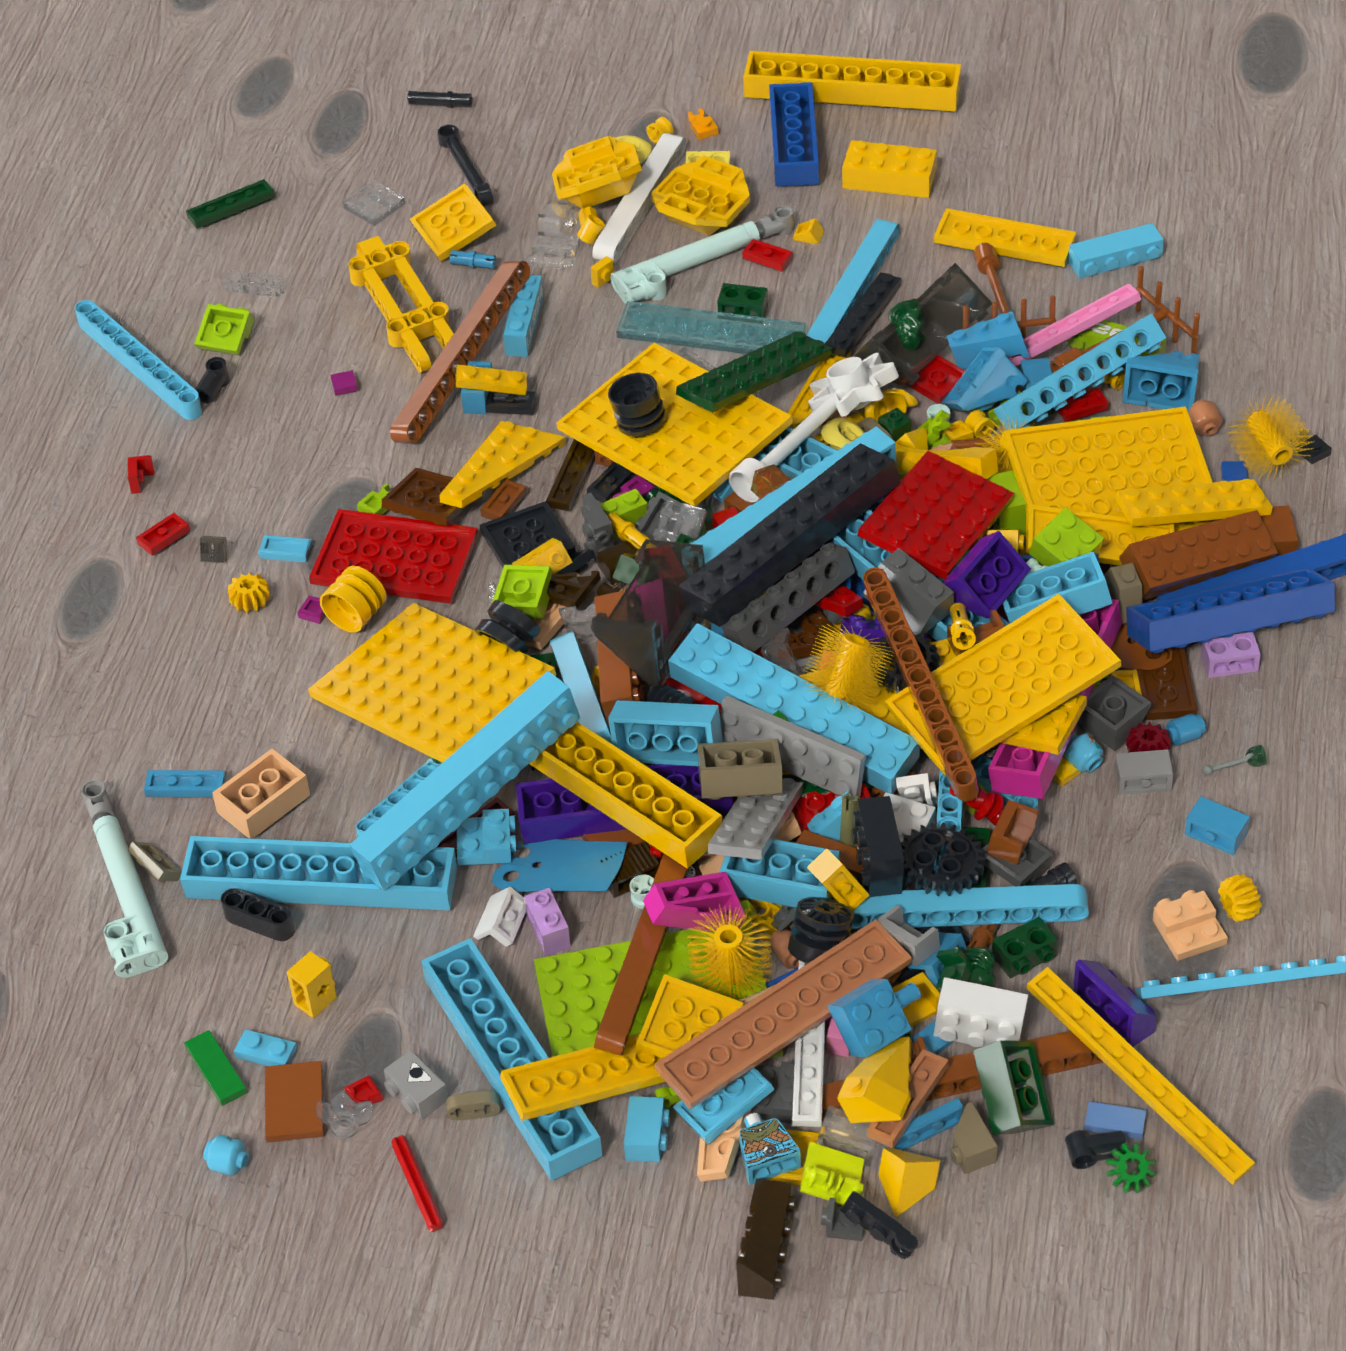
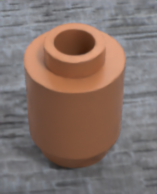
M784 928L782 931L776 930L771 935V949L786 968L799 967V960L791 955L788 950L791 931Z

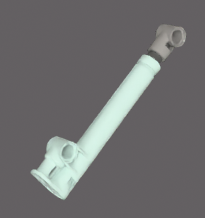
M787 205L778 206L774 209L773 214L757 219L756 223L753 221L743 223L742 225L611 273L612 286L629 308L634 306V302L641 299L662 300L667 294V276L746 247L752 239L759 240L760 237L766 238L774 234L788 235L794 230L793 209Z
M90 780L83 785L82 795L93 823L97 842L125 916L108 923L104 928V937L111 957L116 960L115 973L121 978H128L162 966L168 960V953L131 853L128 851L129 848L121 826L115 817L105 785L99 780Z

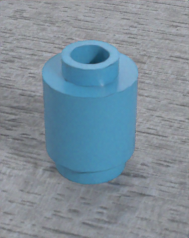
M1188 714L1170 720L1165 728L1168 730L1170 741L1175 746L1198 739L1206 732L1205 722L1199 714Z

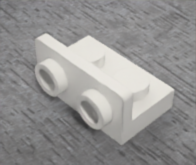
M928 773L896 778L900 797L920 803L927 802V805L933 807L938 806V790H936L935 781L930 782Z

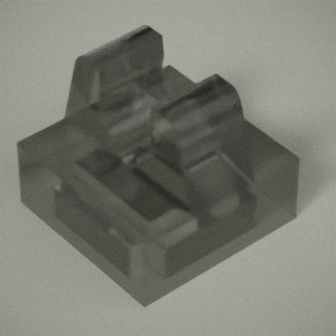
M202 536L200 538L201 562L225 563L227 561V538Z

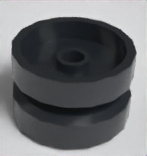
M494 600L487 610L491 619H482L475 632L479 636L485 635L507 645L514 652L520 651L526 654L529 650L526 642L535 641L541 631L540 627L528 616L511 605Z

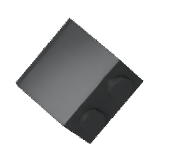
M1112 675L1090 692L1087 705L1077 724L1115 751L1126 743L1131 727L1137 728L1138 723L1142 722L1151 707V702Z

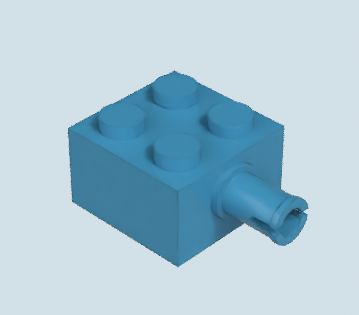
M871 979L827 1007L851 1056L868 1057L912 1030L902 1008L920 999L921 993L914 983H909L906 987L894 993L888 979Z

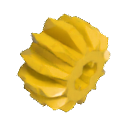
M252 572L245 576L241 574L240 578H232V584L228 585L229 602L232 606H235L237 611L245 610L248 613L250 610H255L257 612L258 607H266V602L270 600L269 584L266 579L262 578L261 574L255 576Z
M1237 874L1220 882L1218 893L1221 898L1219 901L1222 902V909L1226 910L1229 918L1238 922L1254 918L1255 915L1259 914L1262 903L1259 900L1261 895L1257 891V886H1254L1251 877L1248 878L1245 874Z

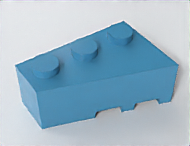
M1013 311L999 314L996 318L978 322L972 327L957 330L947 336L956 364L962 369L969 367L983 347H999L1006 353L1007 358L1020 354L1022 358L1029 357Z

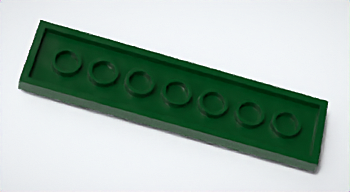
M795 331L678 385L676 395L713 413L831 357L833 348L825 345L823 341L806 336L804 332Z

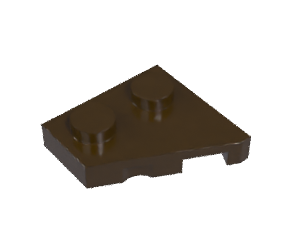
M591 571V576L580 577L577 576V572L562 575L552 574L547 589V594L550 598L549 602L577 610L600 581L599 571Z

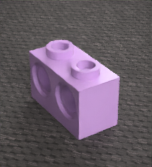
M1253 632L1236 633L1232 637L1211 638L1209 642L1202 643L1200 656L1208 678L1256 672L1259 670L1261 654Z
M550 888L524 896L527 918L545 956L571 947L568 925Z

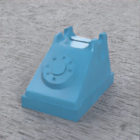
M983 347L941 404L954 411H967L968 413L978 409L985 411L992 408L995 402L1004 399L1009 400L1018 395L1015 391L1016 386L1021 385L1024 387L1028 380L1006 357V353L1001 348Z
M1173 351L1166 354L1128 358L1122 402L1146 406V403H1148V407L1159 409L1186 406L1187 411H1189L1196 398L1200 355L1191 353L1186 356L1182 351Z

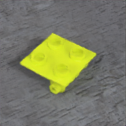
M809 1142L800 1192L828 1201L830 1197L836 1198L837 1204L844 1205L852 1191L860 1195L863 1191L864 1184L860 1183L864 1159Z

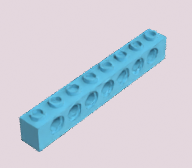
M1150 314L993 410L998 419L1001 420L1000 422L1003 425L1005 424L1004 427L1007 430H1011L1012 420L1013 429H1015L1016 421V429L1019 426L1020 428H1026L1029 426L1028 423L1035 419L1036 422H1039L1049 416L1047 411L1051 408H1054L1056 411L1067 405L1066 399L1073 396L1076 399L1086 393L1085 388L1090 384L1094 388L1104 382L1103 376L1108 373L1113 376L1124 369L1122 365L1127 362L1128 358L1141 357V353L1146 350L1148 353H1151L1161 347L1159 342L1164 340L1166 336L1153 314ZM1135 336L1140 340V346L1135 343ZM1116 348L1120 349L1121 357L1116 354ZM1097 359L1103 363V369L1097 365ZM1078 371L1084 374V381L1079 378ZM1060 382H1062V383L1065 385V387H1066V391H1065V392H1063V391L1060 389V386H1059V383H1060ZM1041 393L1047 398L1046 404L1040 398ZM1022 405L1028 409V415L1022 412Z

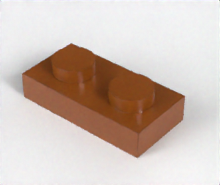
M505 479L480 509L481 516L494 520L510 514L527 493L526 486Z

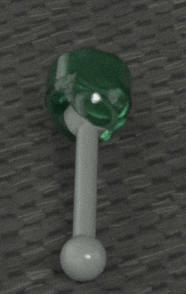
M1260 744L1249 748L1245 757L1214 766L1205 765L1202 771L1205 775H1210L1215 770L1244 762L1253 767H1259L1267 764V758Z

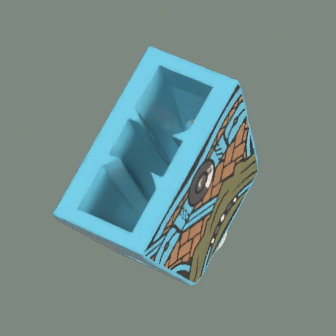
M758 1113L749 1114L744 1119L746 1128L739 1131V1143L749 1185L755 1184L756 1178L766 1180L801 1168L800 1149L778 1119L773 1118L763 1122Z

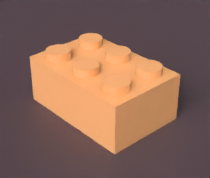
M270 749L212 792L217 813L247 838L253 839L309 797L310 791L306 774L274 749Z

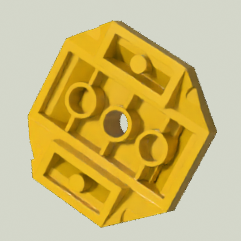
M606 136L567 150L563 156L564 160L557 165L552 173L559 200L565 199L580 208H587L588 206H594L630 193L637 173L642 171L634 144L617 141L614 137Z
M702 156L697 158L695 162L685 163L674 168L651 193L658 212L663 213L669 221L710 236L719 228L727 227L750 203V193L743 169L708 156Z

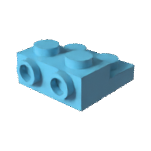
M509 809L482 810L483 817L467 818L457 828L458 865L511 863V852H516L515 836H510V832L515 831V816H509Z

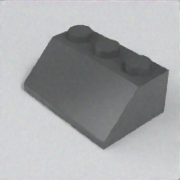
M900 548L880 563L878 568L885 571L915 636L919 633H922V635L926 634L951 613L950 607L954 604V591ZM865 589L863 592V596L868 599Z

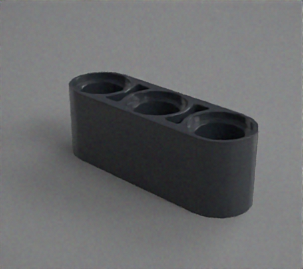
M237 888L228 889L221 895L224 916L228 922L276 941H286L294 935L295 928L291 911L286 906Z

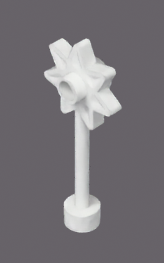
M874 353L864 360H861L859 357H850L832 365L826 372V378L814 381L809 385L814 395L808 401L812 413L761 461L754 458H746L730 472L729 483L734 492L747 502H757L773 486V478L770 472L837 409L840 416L843 417L853 410L865 407L871 401H878L884 397L880 388L899 377L894 363L883 364L879 353Z

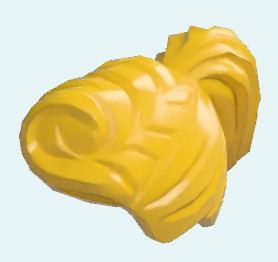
M903 389L882 390L884 397L881 400L871 401L862 408V416L864 419L871 417L878 423V417L895 408H898L905 414L907 407H915L918 405V402L914 396Z

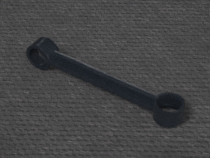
M455 125L441 126L437 130L439 145L449 148L481 205L484 207L493 204V195L489 184L482 181L460 144L458 127Z

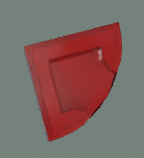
M369 1075L344 1087L345 1094L355 1102L373 1104L383 1101L381 1092Z

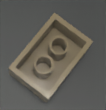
M777 739L697 744L702 798L716 800L721 797L735 796L744 798L749 795L772 796L783 793L782 763Z

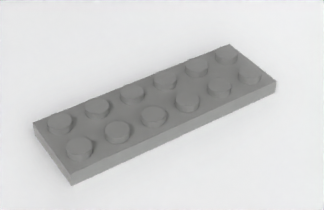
M726 696L722 700L720 722L723 742L777 739L783 771L840 796L848 791L853 796L857 795L860 797L866 759L865 754L730 696Z
M783 778V793L772 796L749 795L744 798H738L709 841L708 854L762 860L802 795L803 782H796L791 778Z

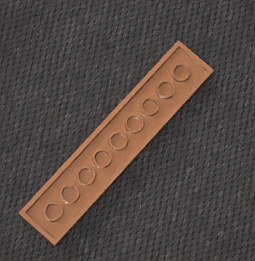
M875 919L656 1062L655 1070L691 1110L831 1017L828 1005L871 979L890 978L911 964L912 957Z

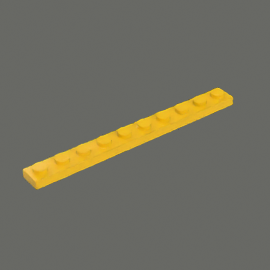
M1046 967L1027 983V990L1232 1185L1254 1167L1255 1162L1049 967Z

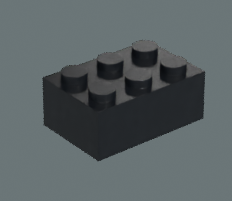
M890 796L857 799V810L852 811L853 825L856 828H852L851 834L853 845L858 844V849H856L857 865H862L863 870L860 871L862 887L867 886L869 897L902 894L904 855Z

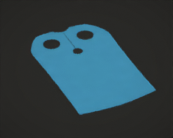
M553 839L523 844V841H519L516 843V850L529 848L530 854L524 858H516L514 852H511V863H503L500 868L496 869L491 882L502 890L511 887L516 892L540 891L546 888H550L551 891H607L621 867L627 842ZM535 862L542 863V865L538 868L532 867L533 863ZM509 871H517L520 874L514 881L508 882L503 880L504 874Z

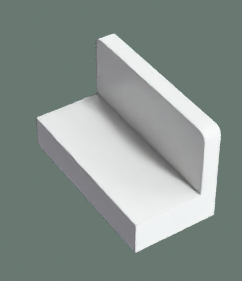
M511 887L492 895L473 937L479 940L491 935L505 947L513 944L526 912L524 897Z

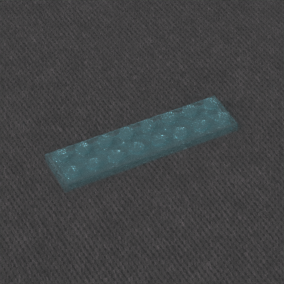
M627 301L616 330L617 338L748 354L795 331L805 333L806 323Z

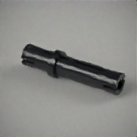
M409 91L408 104L443 105L448 108H453V106L471 107L472 94L454 93L453 91L443 93Z

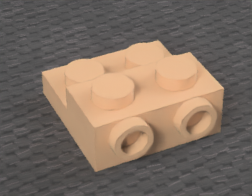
M1189 890L1180 899L1171 901L1169 898H1165L1154 907L1153 922L1177 961L1227 945L1228 937L1217 921L1216 909L1204 891L1196 893L1194 890Z

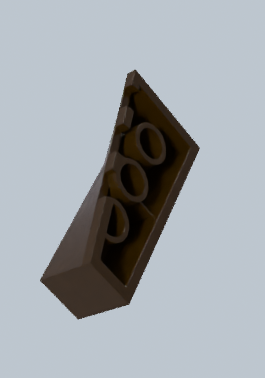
M756 1178L750 1202V1215L752 1217L747 1216L745 1237H742L740 1245L741 1255L738 1256L736 1262L738 1296L774 1300L775 1289H781L783 1271H779L780 1263L786 1262L787 1245L783 1244L785 1237L790 1238L792 1220H788L789 1212H795L796 1195H791V1183Z

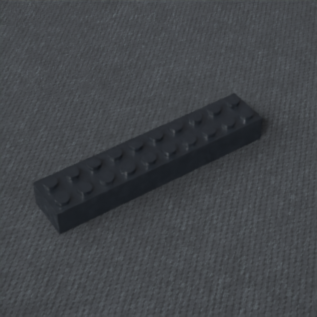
M861 443L680 584L679 588L686 608L716 626L721 627L733 615L741 611L751 601L756 599L900 484L895 460Z

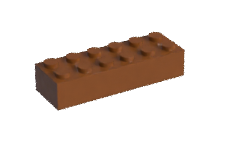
M1258 510L1131 543L1119 556L1122 565L1133 563L1142 584V600H1146L1272 559L1278 552Z
M624 591L594 597L600 698L608 724V717L617 700L646 702L644 690L640 687L644 685L643 673L639 670V668L643 667L640 652H638L640 650V642L637 633L640 625L638 618H633L632 616L634 615L632 600H627Z

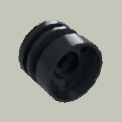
M640 372L627 374L617 379L609 388L608 398L614 411L617 426L627 436H646L659 429L666 420L664 404L660 398L661 394L653 376Z
M808 897L800 900L797 904L793 922L795 926L792 927L788 944L790 954L808 964L845 940L850 935L854 918L851 909L842 903L823 897Z

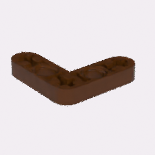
M814 604L795 619L805 632L777 637L773 647V654L784 660L818 655L816 653L822 654L815 650H823L817 647H824L819 643L826 644L827 640L822 637L827 636L822 633H833L831 630L839 632L833 629L834 626Z

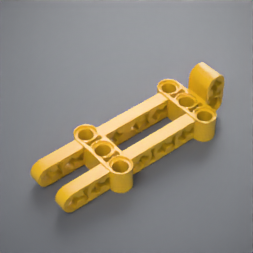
M377 235L356 243L357 256L349 261L351 283L355 286H365L387 321L388 343L396 348L403 347L419 373L430 370L432 367L430 358L419 340L434 335L442 349L445 348L454 335L449 327L448 305L443 302L432 301L411 267L410 246L406 242L397 241L384 245ZM396 274L417 309L402 314L381 279Z

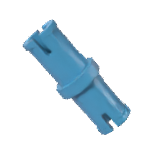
M451 250L450 253L453 255L450 256V264L467 265L473 269L476 267L495 269L496 266L493 264L496 263V255L480 254L473 250L471 252Z

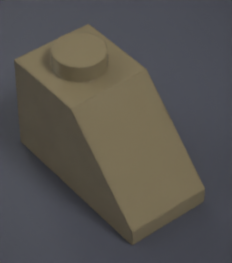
M1133 563L1111 567L1104 575L1111 599L1119 600L1121 625L1127 624L1126 607L1142 604V584Z
M972 1102L967 1103L953 1134V1147L950 1149V1155L954 1164L960 1165L964 1174L997 1162V1145Z

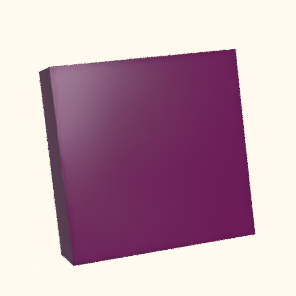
M353 370L330 375L335 396L358 391Z
M310 595L297 612L298 618L321 624L326 617L320 605V598Z

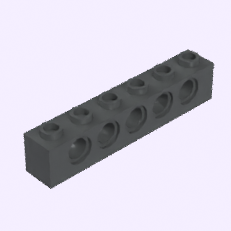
M830 542L823 545L817 553L805 559L794 571L787 573L776 585L769 587L758 599L751 601L740 613L733 615L722 626L726 638L751 652H755L855 573L846 547Z

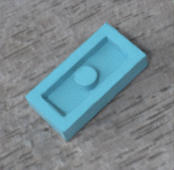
M245 1029L234 1050L235 1058L265 1066L285 1065L291 1063L297 1051L296 1042Z

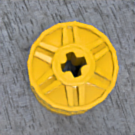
M350 566L321 595L320 605L324 614L333 624L347 632L356 633L385 604L387 596L382 583L372 573L359 566Z

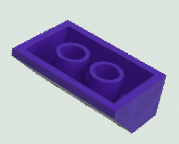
M997 531L982 537L943 583L954 591V603H962L965 605L966 610L984 618H990V611L998 609L1031 568L1003 534Z
M1081 959L1075 962L1073 991L1132 1047L1155 1032L1157 1015L1154 1010L1138 999L1130 987L1123 985L1112 970H1107L1100 962Z

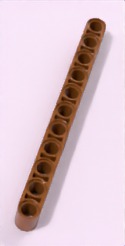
M506 261L501 264L391 425L390 436L394 442L415 443L420 440L456 386L457 365L468 366V362L474 360L516 298L517 293L529 279L530 266L526 261Z
M878 567L870 568L863 575L870 604L956 797L961 801H970L979 792L975 770L885 571Z
M663 854L651 888L655 883L686 878L689 868L687 869L666 854ZM645 905L594 1043L595 1049L622 1056L669 927L654 925Z
M1072 1031L1025 1040L1034 1041L1042 1076L1104 1063ZM974 1052L946 1058L948 1059L949 1067L926 1101L982 1089L979 1073L975 1066ZM845 1080L823 1084L822 1122L827 1123L848 1119L837 1099Z

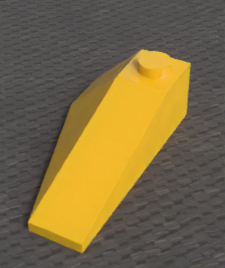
M899 1037L866 1057L846 1077L837 1099L850 1123L902 1120L911 1100V1093L908 1089L909 1082H911V1075L909 1073V1064L911 1063L910 1037Z

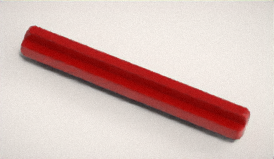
M404 1135L394 1137L391 1141L393 1150L428 1230L431 1232L441 1230L443 1228V1220L407 1138Z

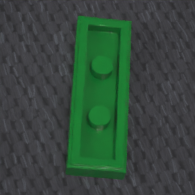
M210 1030L184 1042L185 1048L221 1106L247 1094L246 1087Z

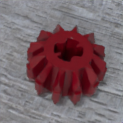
M1150 721L1147 725L1139 722L1137 728L1131 727L1128 738H1126V746L1128 752L1169 751L1171 749V741L1168 730L1162 729L1161 724L1153 726Z

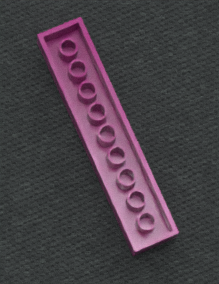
M1111 599L1113 604L1079 615L1110 649L1122 624L1119 600ZM1095 683L1078 694L1087 696L1088 700ZM1075 727L1059 755L1000 743L988 768L992 791L1044 799Z

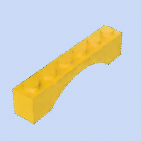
M896 443L898 474L906 475L927 451L960 465L985 479L998 472L997 455L994 448L971 447L954 450H921Z

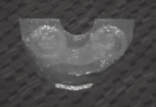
M590 604L584 611L577 610L576 606L559 608L560 617L567 633L573 630L579 643L589 644L597 642L595 604Z

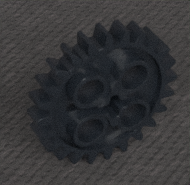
M931 823L930 829L920 825V832L911 829V836L904 835L903 842H901L904 855L903 877H907V884L916 883L915 890L925 887V894H929L931 890H935L937 896H940L941 891H945L948 896H951L952 890L962 894V887L970 890L972 883L978 884L979 877L983 876L986 858H984L985 850L981 849L980 841L974 842V834L966 836L965 828L958 832L956 831V825H953L950 829L946 828L945 823H942L940 828ZM947 844L946 853L942 855L943 848ZM939 864L938 872L935 874L936 865Z

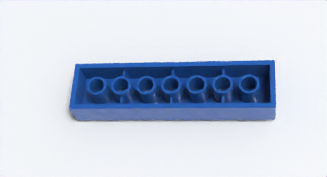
M1311 568L1129 606L1126 607L1127 636L1149 650V652L1159 653L1163 652L1165 648L1186 647L1188 643L1209 642L1211 638L1232 637L1234 633L1254 632L1257 628L1277 627L1280 623L1288 621L1300 622L1303 618L1323 617L1325 613L1335 611V583Z

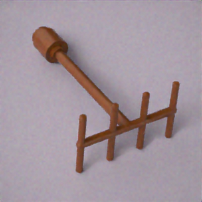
M981 243L975 248L974 258L978 270L983 274H987L996 302L992 303L993 319L998 316V308L1000 314L1009 313V309L996 274L1000 265L996 250L989 243ZM1054 295L1050 296L1049 318L1026 320L1027 300L1021 299V321L1016 322L1018 327L1021 328L1023 339L1026 338V327L1051 325L1056 322V297ZM968 305L963 306L962 330L972 327L969 326Z
M1139 266L1136 290L1139 292L1141 300L1136 302L1135 310L1137 312L1141 311L1143 296L1155 306L1153 316L1158 324L1167 317L1173 321L1172 342H1178L1180 327L1192 338L1191 353L1197 354L1200 314H1194L1193 329L1180 319L1181 298H1175L1174 313L1161 303L1162 282L1159 281L1156 284L1155 298L1143 288L1144 267ZM1112 336L1083 351L1073 347L1054 357V360L1050 362L1052 373Z

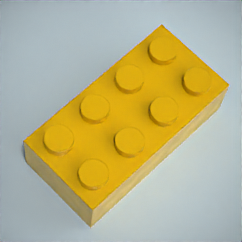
M851 140L842 167V188L929 198L937 172V150Z

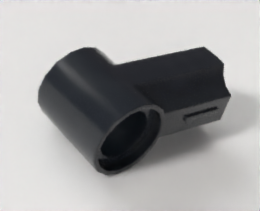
M213 357L206 362V372L195 388L199 393L200 401L209 404L210 401H213L219 389L226 386L230 381L226 361L221 357Z
M1077 1130L1069 1133L1065 1138L1072 1167L1075 1169H1086L1093 1166L1097 1161L1114 1159L1115 1157L1111 1151L1117 1149L1122 1153L1121 1145L1126 1143V1139L1122 1131L1090 1135L1088 1131Z

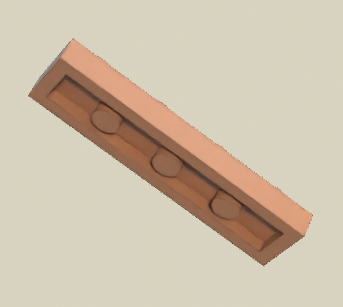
M923 1049L909 1068L911 1082H909L908 1089L911 1093V1100L902 1120L872 1122L867 1129V1137L893 1149L949 1067L948 1059Z

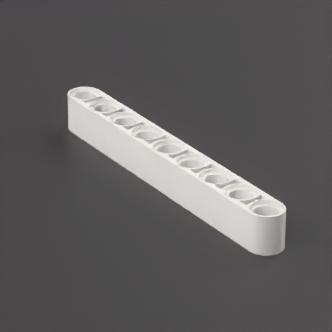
M663 133L642 166V171L637 174L630 193L624 195L596 240L592 254L594 259L601 260L607 256L613 260L614 264L618 262L654 203L651 192L672 172L683 156L686 149L685 137Z

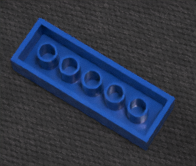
M812 82L769 84L775 186L787 187L819 184V162Z

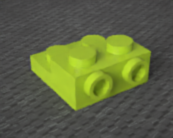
M208 304L194 344L199 349L239 355L244 339L249 338L255 319L251 312L243 307L235 309L229 308L224 304Z
M504 565L493 601L499 600L511 605L534 622L536 619H543L550 599L547 589L552 577V569L550 566Z

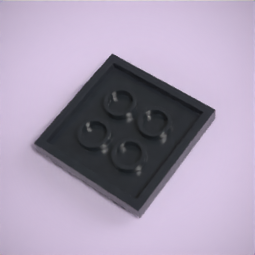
M547 501L479 525L481 534L502 568L504 565H512L513 562L552 538L562 542L569 556L576 551L575 545Z

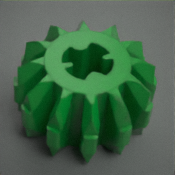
M1123 1143L1121 1145L1122 1153L1117 1149L1111 1151L1117 1160H1106L1108 1166L1114 1167L1113 1170L1106 1172L1107 1177L1116 1175L1117 1179L1113 1181L1112 1185L1117 1187L1123 1182L1122 1191L1124 1193L1130 1190L1131 1184L1135 1193L1140 1192V1183L1145 1187L1151 1185L1146 1176H1156L1154 1170L1148 1169V1166L1156 1164L1155 1159L1146 1161L1145 1157L1150 1153V1150L1145 1149L1139 1154L1140 1146L1138 1143L1133 1144L1131 1151L1128 1144ZM1126 1161H1128V1164L1135 1162L1134 1170L1137 1172L1136 1175H1134V1172L1128 1174L1125 1171L1128 1167L1125 1163Z

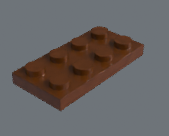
M1130 638V644L1136 643V641ZM1172 647V661L1164 666L1153 670L1137 669L1141 694L1151 702V707L1144 717L1145 720L1179 718L1188 714H1197L1198 709L1184 647ZM1165 648L1164 650L1167 652L1166 659H1169L1170 652ZM1149 650L1145 652L1146 656L1150 659H1158L1162 656V652L1152 653Z

